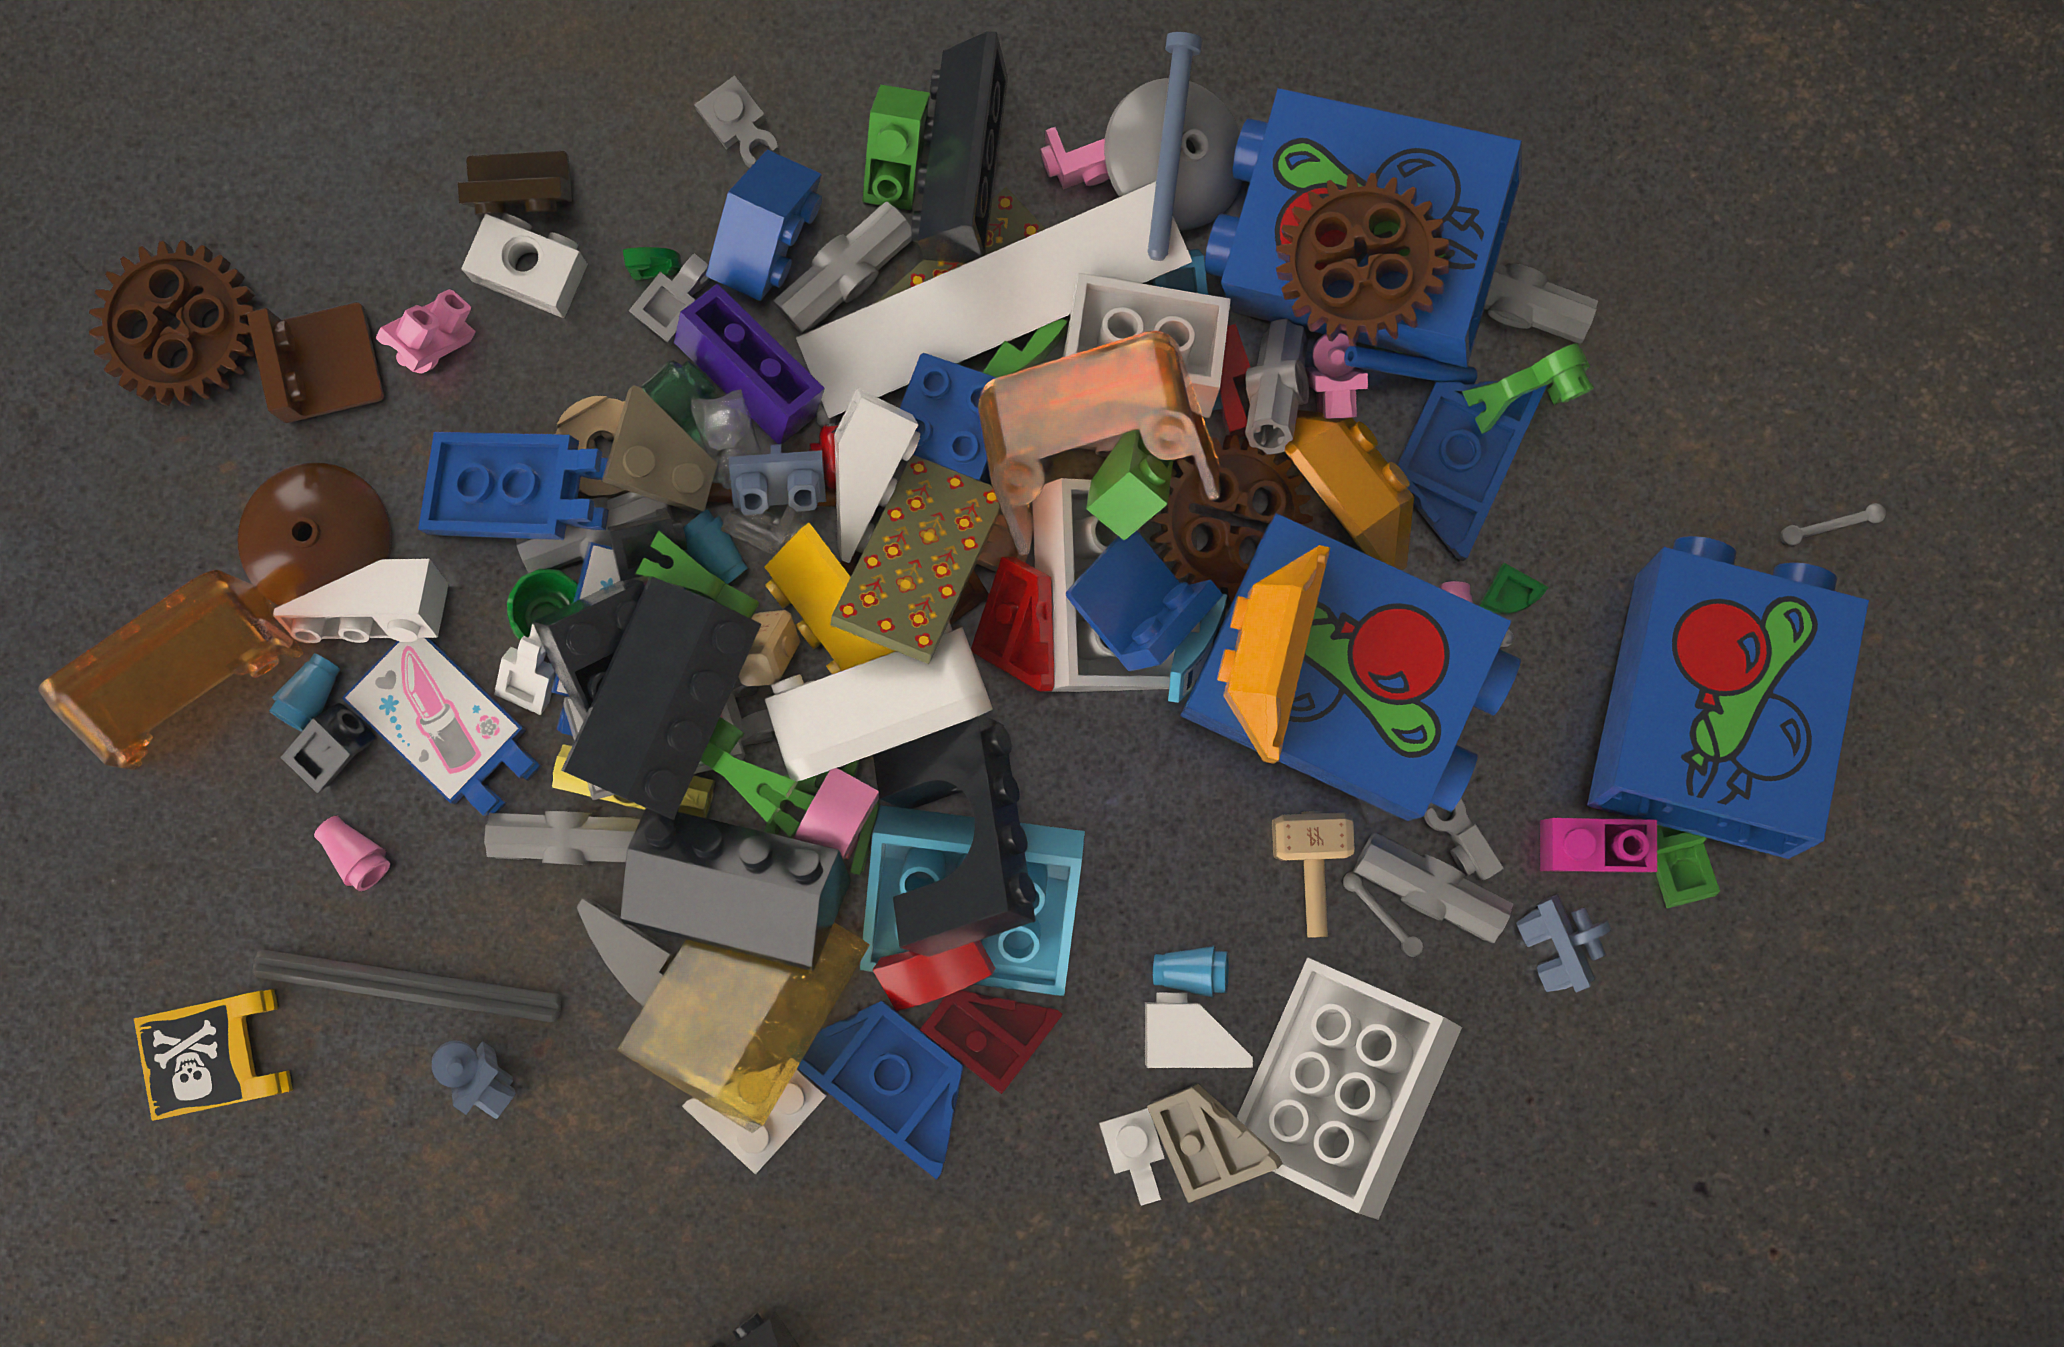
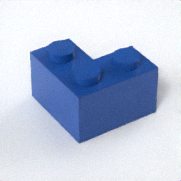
M767 149L728 191L706 276L759 301L763 299L773 285L781 287L792 263V260L786 257L788 247L796 242L803 223L811 224L821 206L822 196L816 192L822 174Z

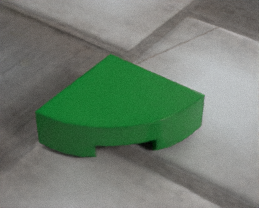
M660 247L623 249L625 267L636 281L655 278L660 272L665 276L675 275L682 268L680 254L671 249Z
M1502 563L1478 606L1497 615L1517 613L1537 602L1544 595L1548 586L1510 565Z

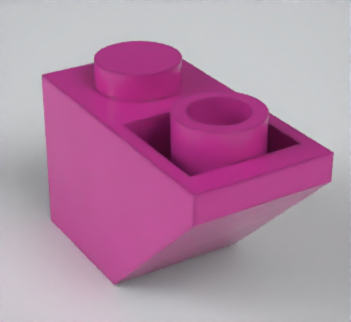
M1549 818L1540 820V871L1657 872V820Z

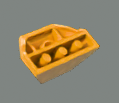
M1298 410L1294 437L1285 446L1286 454L1364 554L1401 571L1404 570L1408 562L1414 496L1407 488L1410 485L1407 476L1395 463H1388L1376 448L1378 441L1375 435L1364 423L1360 421L1356 423L1352 417L1325 418L1323 413Z
M1317 546L1255 583L1248 592V597L1238 596L1235 603L1230 628L1239 630L1235 650L1225 648L1217 680L1226 682L1223 696L1264 762L1274 764L1280 759L1330 547Z

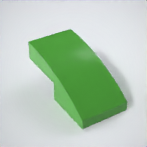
M1061 318L1038 328L1022 352L1007 341H1004L983 373L1011 383L1017 382L1040 364L1066 334L1067 321Z
M1657 825L1656 876L1666 908L1717 896L1720 889L1704 845V841L1707 838Z

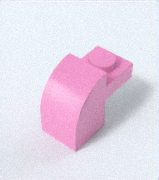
M838 768L830 770L811 802L794 839L838 849L843 861L845 858L849 860L858 844V835L879 800V791Z

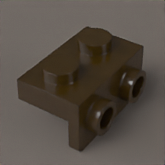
M565 151L468 156L466 159L468 182H458L459 203L475 207V215L506 214V206L525 205L526 212L557 211L556 203L572 202L569 156Z

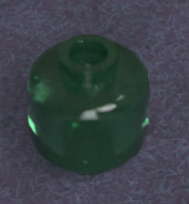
M674 360L666 362L640 387L687 434L714 409V400L711 394L716 390L715 387L689 360L683 365Z

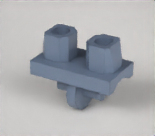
M781 444L771 445V454L729 457L734 508H740L744 515L763 514L768 506L789 504V507L794 508L795 511L815 510L818 502H826L822 451L782 453Z
M1559 894L1544 898L1537 905V909H1534L1516 923L1527 947L1552 938L1559 953V956L1539 963L1536 966L1545 990L1550 992L1573 986L1575 992L1591 987L1590 982L1596 978L1581 944H1585L1592 961L1605 956L1606 953L1599 937L1612 930L1608 920L1592 924L1586 908L1577 909L1571 912L1578 931L1575 932Z
M449 1041L442 1044L436 1049L432 1057V1072L440 1084L451 1087L453 1106L467 1115L473 1105H476L497 1119L513 1099L516 1092L510 1086L513 1082V1077L498 1067L495 1049L484 1041L476 1048L477 1052L463 1041Z

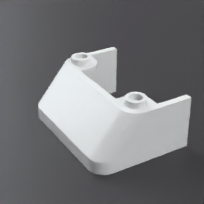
M950 622L929 664L896 651L816 681L804 683L801 674L771 684L773 692L764 698L790 779L796 782L975 718L993 709L961 624L951 627Z

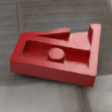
M1002 556L971 646V651L1037 691H1052L1054 687L1051 577L1016 557Z

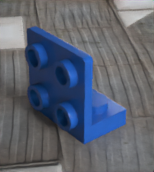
M922 353L919 356L900 409L912 414L918 423L915 431L920 433V439L913 455L992 486L1025 397L1014 383Z
M1137 530L1125 541L1117 536L1066 591L1068 600L1128 671L1161 665L1223 596L1211 580L1191 585L1187 582L1180 583Z

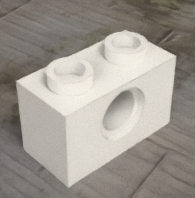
M485 214L461 268L462 271L474 283L565 318L588 265L577 250L578 244L557 233L550 232L548 238L530 232L532 226L529 223L509 214H504L501 220ZM530 252L538 254L537 264L531 270L525 272L516 270L517 261L522 255Z

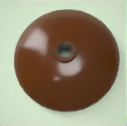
M327 463L295 465L268 478L249 499L238 528V551L247 577L263 596L279 606L379 560L389 559L392 548L390 517L378 493L370 484L355 473L343 467ZM310 524L312 527L311 537L306 541L300 542L298 539L299 529L304 525Z

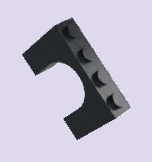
M983 714L873 754L879 799L900 808L914 809L953 794L965 793L973 808L975 818L974 837L970 850L960 866L942 880L893 897L900 948L927 957L1036 921L1033 907L1036 891L1033 881L1028 875L1025 858L1028 842L1026 834L1020 825L1017 808L1020 793L1017 782L1012 776L1009 753L1012 750L1011 739L1003 724Z

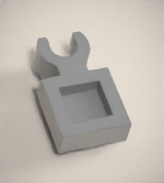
M735 75L694 104L697 112L726 150L737 141L740 143V154L748 168L756 162L751 152L757 145H765L770 151L777 154L780 153L775 137L766 130L757 129L759 125L766 121L765 115Z

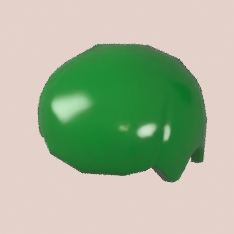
M539 568L522 576L511 590L507 601V616L516 638L520 640L523 636L529 638L533 621L572 604L578 583L562 571Z

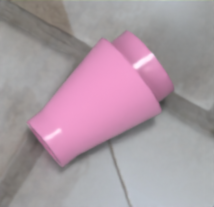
M333 816L324 821L314 834V837L322 844L346 886H354L358 891L367 890L375 885L387 873L390 867V862L385 858V849L344 823L339 816Z

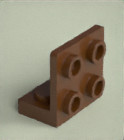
M359 302L281 320L267 308L247 313L268 412L283 422L290 423L378 402L384 398L365 309Z

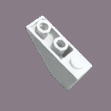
M858 388L834 434L837 546L842 561L847 563L850 562L855 550L862 553L866 548L874 530V525L869 522L878 505L882 507L887 505L897 484V479L892 476L901 459L908 461L911 458L920 439V433L915 431L918 423L912 414Z
M382 559L275 608L273 616L290 633L291 637L305 643H318L321 639H345L350 642L363 643L367 642L369 638H392L401 642H413L418 638H436L439 634L449 583L430 559Z

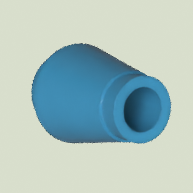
M706 509L683 527L687 542V550L684 551L709 573L720 578L726 584H729L748 569L720 516L715 518Z
M314 653L310 660L272 696L275 703L269 712L302 732L314 717L322 713L340 668L324 657Z
M1215 946L1155 954L1153 983L1154 985L1214 998L1215 993H1227L1229 954L1227 951H1216Z

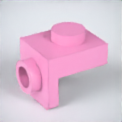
M1056 127L1045 130L1046 146L1040 148V155L1049 177L1057 175L1063 189L1085 182L1086 186H1093L1110 179L1104 156L1105 138L1066 153Z

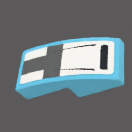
M1223 594L1220 600L1203 617L1200 632H1190L1175 649L1168 701L1179 703L1193 689L1224 622L1226 594Z

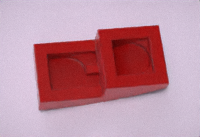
M1235 323L1227 326L1220 384V402L1226 434L1237 435L1240 438L1246 436L1247 417L1236 386L1246 383V371L1251 366Z
M978 940L930 957L912 951L881 957L872 970L896 1011L928 1003L962 990L992 975L996 968L981 941Z

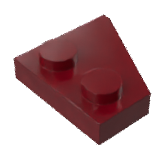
M959 990L945 996L920 1028V1031L1002 1094L1063 1014L1057 1009Z

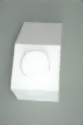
M1160 992L1156 993V1002H1145V1065L1147 1068H1253V1057L1200 1004L1188 1002L1187 993Z

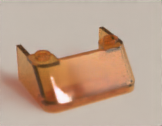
M1144 332L998 377L988 382L981 391L978 413L991 483L1019 556L1029 554L1033 513L1029 503L1041 494L1044 487L1045 474L1040 458L1139 429L1147 450L1160 459L1175 460L1193 454L1209 501L1219 498V462L1177 342L1164 332Z
M212 570L190 580L58 670L40 685L38 691L50 709L105 765L135 770L142 765L140 760L149 752L146 745L152 740V735L149 731L232 674L245 675L250 673L252 678H256L277 666L280 662L277 656L280 654L297 659L304 652L296 640L291 637L290 633L273 616L274 608L255 585L220 570Z

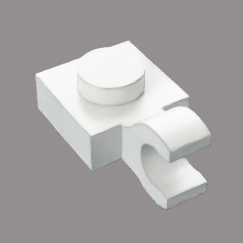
M533 624L529 638L523 636L518 649L510 647L502 657L494 695L541 715L550 703L555 671L550 663L544 661L546 651Z
M1148 1108L1100 1122L1114 1173L1130 1169L1141 1206L1161 1200L1150 1163L1165 1158Z

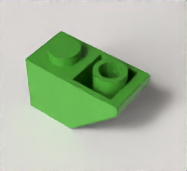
M880 84L870 111L862 202L883 205L887 201L895 208L912 210L924 148V127L926 117L928 116L929 92Z
M1137 417L1126 429L1091 480L1086 509L1124 541L1168 504L1175 449L1172 447L1167 436L1156 428H1149Z

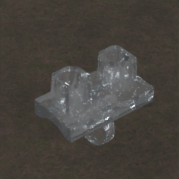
M741 389L732 391L717 399L707 400L699 398L691 400V410L705 452L717 463L714 474L715 482H722L723 488L727 489L731 488L729 457L762 455Z

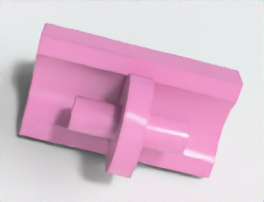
M448 289L438 294L435 301L423 307L415 305L405 310L401 318L382 326L376 339L381 344L389 345L398 351L396 359L400 365L406 366L413 372H427L438 364L439 358L471 342L476 331L465 322L471 311V306L453 290Z
M1339 333L1333 341L1328 340L1327 334L1320 337L1312 351V359L1316 368L1305 367L1309 386L1316 391L1317 411L1323 413L1325 418L1357 417L1356 389H1368V373L1360 368L1345 364L1344 355L1350 344L1348 336L1343 333Z

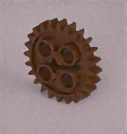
M1375 173L1369 175L1366 186L1358 187L1354 175L1348 174L1347 188L1339 190L1336 184L1329 180L1327 181L1329 196L1322 199L1318 194L1310 191L1308 197L1311 209L1307 211L1296 206L1292 209L1294 218L1299 225H1283L1281 228L1283 237L1291 242V244L1276 246L1278 258L1287 261V263L1276 267L1278 279L1290 281L1281 288L1285 300L1298 298L1292 306L1296 318L1311 312L1307 322L1310 331L1313 332L1326 323L1329 341H1333L1340 331L1344 330L1347 331L1350 346H1355L1360 332H1367L1373 346L1377 345L1379 330L1386 329L1395 340L1398 338V322L1403 320L1414 329L1418 326L1417 317L1414 312L1416 308L1429 313L1433 311V302L1427 293L1443 294L1444 282L1434 276L1447 274L1450 269L1449 261L1438 257L1449 252V241L1444 238H1435L1444 231L1443 220L1433 219L1427 221L1433 213L1432 203L1427 201L1415 207L1417 189L1411 187L1402 195H1399L1398 182L1395 177L1390 179L1384 189L1378 188ZM1384 221L1393 222L1400 227L1398 232L1389 238H1378L1371 232L1377 224ZM1339 230L1346 234L1345 240L1336 247H1326L1319 243L1321 237L1328 231ZM1402 249L1410 251L1407 256H1401L1397 253ZM1361 252H1367L1369 257L1368 265L1364 267H1358L1357 254ZM1318 263L1328 264L1323 270L1315 268ZM1391 271L1400 272L1407 277L1405 283L1394 290L1383 288L1379 284L1381 277ZM1338 280H1346L1354 286L1352 291L1342 298H1333L1326 294L1328 286Z
M180 240L174 253L170 245L164 241H159L157 255L155 256L143 246L138 247L140 262L134 264L123 256L120 260L125 272L121 276L109 271L105 274L113 284L110 291L104 289L95 290V294L105 301L104 308L90 309L89 314L102 321V325L89 330V335L97 340L105 341V343L98 346L94 353L103 360H110L105 366L104 371L114 378L121 376L118 385L129 392L137 388L136 395L148 402L156 393L158 402L165 406H170L175 394L178 401L188 406L191 405L193 391H196L204 399L210 400V384L216 383L227 390L229 384L224 374L230 370L242 375L244 371L236 362L238 356L253 357L255 354L244 345L245 339H252L250 326L247 325V313L256 311L253 306L244 304L249 302L255 294L247 286L239 287L245 279L244 275L237 269L229 270L231 263L222 255H218L213 259V252L206 246L201 245L194 253L191 245L184 240ZM178 279L179 288L177 292L169 298H163L164 286L169 281ZM198 288H203L202 294L197 295ZM213 308H218L219 317L216 323L208 328H203L202 318L205 313ZM174 317L181 321L179 327L175 330L169 325ZM144 318L147 319L148 323L145 333L138 338L132 339L131 332L134 324ZM187 348L188 354L185 363L173 369L171 367L173 354L179 349ZM153 351L152 358L147 359V353Z
M1226 435L1223 448L1217 437L1205 438V453L1197 445H1189L1186 447L1189 462L1181 458H1173L1172 467L1177 474L1171 476L1168 504L1161 509L1160 513L1155 514L1148 521L1161 524V531L1149 537L1150 542L1165 543L1167 548L1158 556L1163 562H1176L1171 572L1177 579L1188 574L1186 582L1189 585L1211 580L1219 590L1221 589L1222 594L1227 595L1226 601L1233 602L1252 559L1247 563L1242 561L1239 555V546L1246 537L1250 536L1255 543L1256 552L1264 533L1248 527L1230 525V523L1224 520L1192 513L1189 510L1190 504L1196 503L1213 510L1231 511V514L1234 516L1270 524L1276 513L1299 524L1313 521V516L1300 513L1299 506L1310 501L1311 496L1296 494L1294 490L1304 480L1303 476H1286V472L1292 464L1291 459L1282 458L1273 462L1275 454H1266L1263 450L1258 452V448L1250 446L1247 438L1240 448L1237 435ZM1215 473L1221 479L1222 491L1219 497L1212 501L1206 495L1205 482L1211 474ZM1263 487L1268 494L1269 502L1267 508L1259 514L1253 507L1252 499L1255 491ZM1203 523L1208 529L1209 540L1202 549L1197 550L1192 544L1191 535L1193 529L1198 524Z

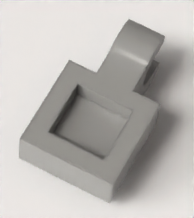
M694 253L672 281L660 272L630 308L629 312L669 345H672L675 339L680 311L695 301L692 296L701 290L711 279L706 276L708 264Z
M1462 799L1459 800L1453 809V815L1448 821L1439 819L1432 807L1427 809L1424 815L1427 824L1436 831L1448 832L1452 835L1450 838L1456 847L1450 850L1451 855L1460 870L1467 877L1473 873L1477 880H1486L1504 869L1477 825H1473L1468 818Z

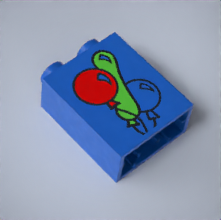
M1278 88L1268 122L1248 118L1241 129L1234 155L1233 177L1234 179L1250 182L1240 218L1220 213L1213 224L1205 256L1206 274L1222 277L1221 284L1226 298L1231 299L1230 308L1233 313L1271 322L1288 319L1291 323L1304 326L1305 330H1309L1307 322L1311 312L1297 318L1295 317L1292 306L1298 298L1284 299L1281 288L1290 281L1278 279L1276 267L1287 263V261L1278 258L1276 246L1291 244V242L1283 237L1282 226L1299 225L1294 218L1292 209L1296 206L1309 211L1311 209L1308 197L1310 191L1318 194L1322 199L1329 196L1327 190V181L1332 180L1339 190L1347 188L1348 174L1354 175L1358 187L1366 186L1369 175L1375 173L1378 188L1384 189L1390 179L1395 177L1398 182L1399 195H1402L1411 187L1417 189L1415 207L1427 201L1432 203L1433 213L1427 221L1433 219L1443 220L1444 231L1435 238H1444L1449 241V252L1438 257L1448 260L1450 269L1447 274L1434 275L1444 282L1443 294L1427 293L1433 302V311L1429 313L1416 308L1414 312L1417 317L1418 326L1415 329L1402 320L1397 323V339L1394 340L1386 329L1379 330L1377 345L1373 346L1467 368L1522 177V141ZM1384 221L1377 224L1371 233L1378 238H1389L1394 236L1400 227L1393 222ZM1331 230L1321 237L1319 243L1326 247H1336L1345 240L1346 234L1339 230ZM1402 249L1397 254L1401 256H1407L1409 255L1410 251L1408 249ZM1367 252L1357 254L1358 267L1368 265L1369 257ZM1318 263L1315 268L1323 270L1328 264ZM1391 271L1381 277L1379 284L1383 288L1394 290L1401 287L1407 277L1400 272ZM1338 280L1328 286L1326 294L1333 298H1342L1347 296L1354 286L1346 280ZM1324 323L1313 332L1327 334V324ZM1340 331V333H1343L1347 336V331ZM1360 332L1357 342L1372 345L1367 332Z
M1276 513L1265 530L1180 716L1257 751L1223 696L1226 682L1217 680L1225 648L1235 650L1239 630L1230 628L1237 597L1247 598L1248 592L1255 583L1317 546L1330 547L1279 762L1406 821L1424 817L1430 803L1447 811H1453L1470 781L1478 758V754L1457 745L1470 712L1475 707L1494 716L1505 701L1519 670L1521 658L1499 649L1511 620Z
M1697 536L1678 538L1674 541L1673 549L1663 547L1635 577L1587 806L1634 819L1657 820V825L1790 859L1820 844L1825 838L1869 600L1836 592L1837 576L1819 566L1805 563H1783L1775 566L1773 575L1734 565L1737 552L1732 546L1724 542Z

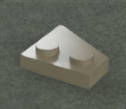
M633 385L627 393L602 482L698 515L701 514L706 506L717 463L642 388Z
M1199 1084L1155 1100L1147 1105L1188 1203L1276 1170L1283 1164L1280 1156Z

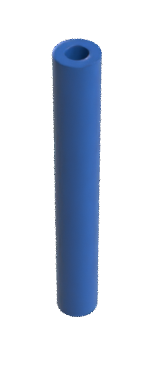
M1349 346L1344 355L1345 364L1351 367L1438 382L1475 384L1477 380V370L1471 366L1465 368L1436 360L1358 346Z

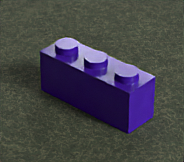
M718 284L680 311L674 343L777 444L782 445L816 417L825 388Z

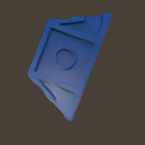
M1483 381L1478 384L1436 382L1432 387L1398 460L1397 466L1401 468L1409 480L1410 485L1407 488L1414 496L1413 505L1457 559L1465 561L1468 558L1547 385L1528 392L1510 403L1492 429L1483 434L1475 418L1482 411L1486 410V404L1483 401L1469 407L1462 391L1498 381Z
M884 1001L873 1004L844 1020H840L811 1036L783 1048L780 1055L935 1179L939 1178L944 1169L964 1064Z

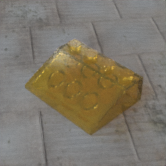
M834 922L815 970L810 971L686 939L617 1051L753 1133L766 1122L870 944Z

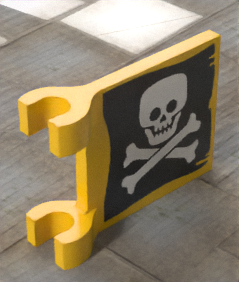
M275 989L246 993L134 1019L152 1121L293 1091L289 1070L264 1076H257L255 1074L246 1017L248 1015L278 1009Z

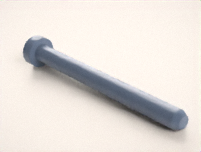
M1172 32L1167 34L1165 50L1172 53L1147 251L1150 259L1155 261H1163L1168 255L1192 57L1199 55L1202 47V38L1187 32Z

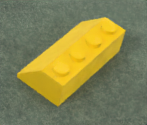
M810 523L803 526L764 566L773 578L765 586L782 609L792 604L803 619L795 626L814 650L822 644L834 659L826 665L831 674L896 652L831 625L832 614L851 577Z

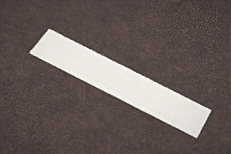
M1156 182L796 337L810 374L825 388L821 401L828 418L846 411L857 388L878 398L908 385L919 356L922 353L957 364L1001 345L1004 341L1008 342L1070 315L1078 273L1142 284L1191 263L1192 259L1174 217H1172L1169 249L1166 258L1163 261L1151 260L1148 255Z

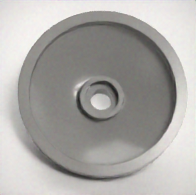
M1169 78L1150 81L1130 92L1118 104L1110 118L1105 134L1104 156L1109 178L1119 197L1156 182ZM1189 81L1173 217L1179 231L1201 227L1215 220L1220 213L1223 214L1235 200L1243 181L1233 177L1234 155L1240 135L1239 127L1233 115L1217 96L1208 89ZM1187 139L1191 140L1194 144L1195 154L1188 151L1186 147Z

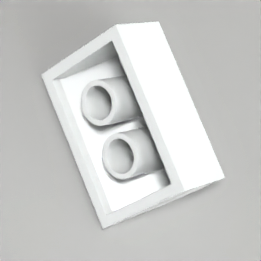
M1078 273L1058 392L1210 418L1221 384L1231 299Z

